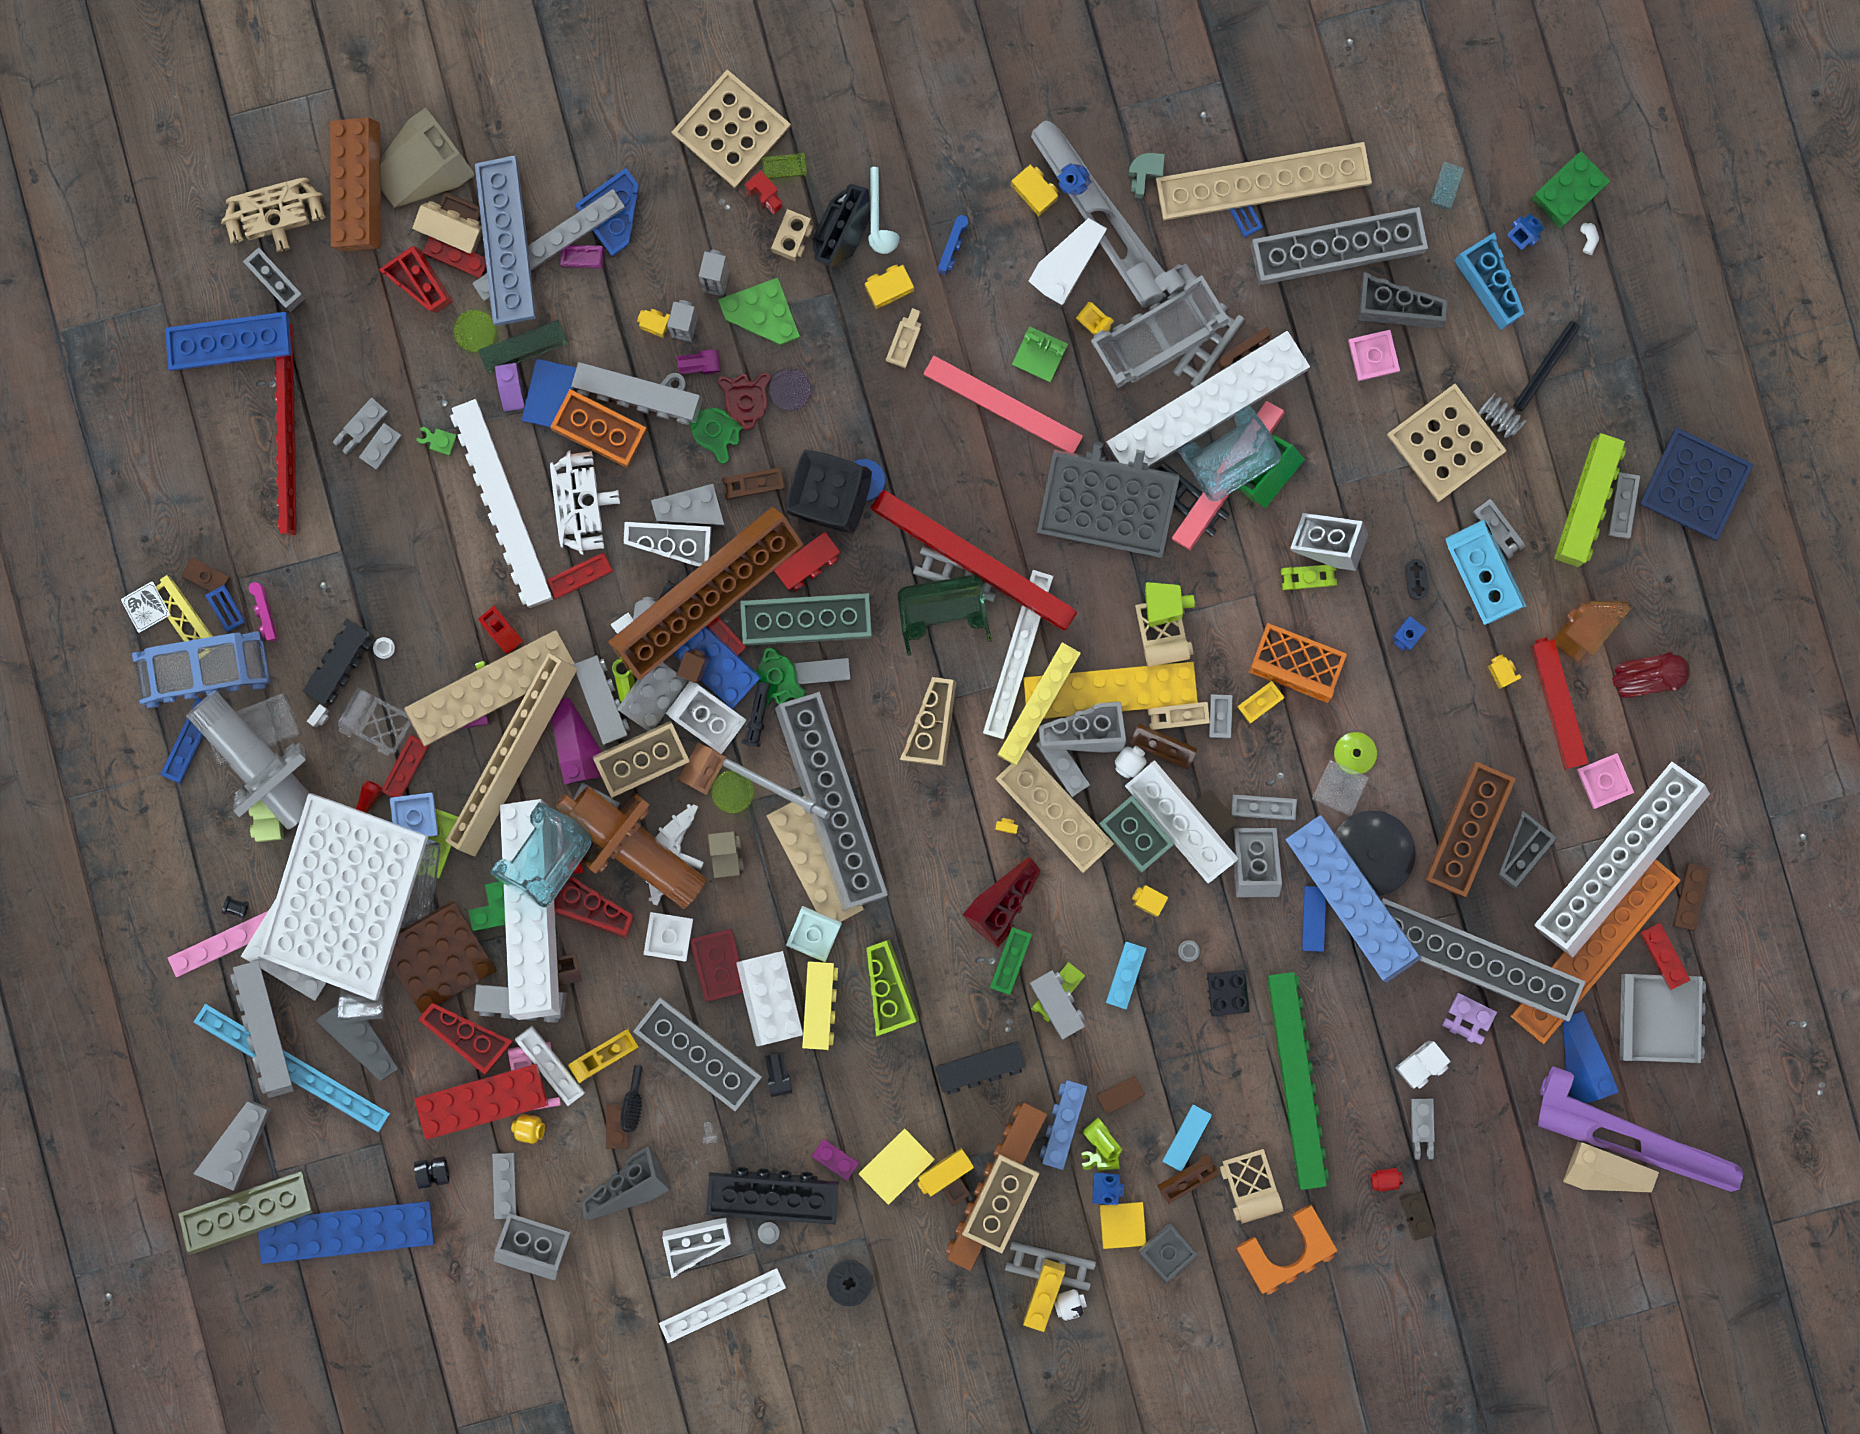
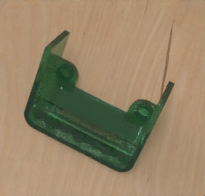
M962 576L906 586L899 590L900 620L907 656L912 655L910 641L922 638L926 633L925 626L967 619L968 625L971 628H985L988 642L992 641L982 579L979 576Z

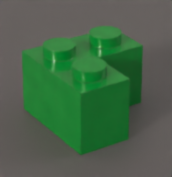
M504 881L485 884L489 906L468 910L472 931L476 932L506 925Z

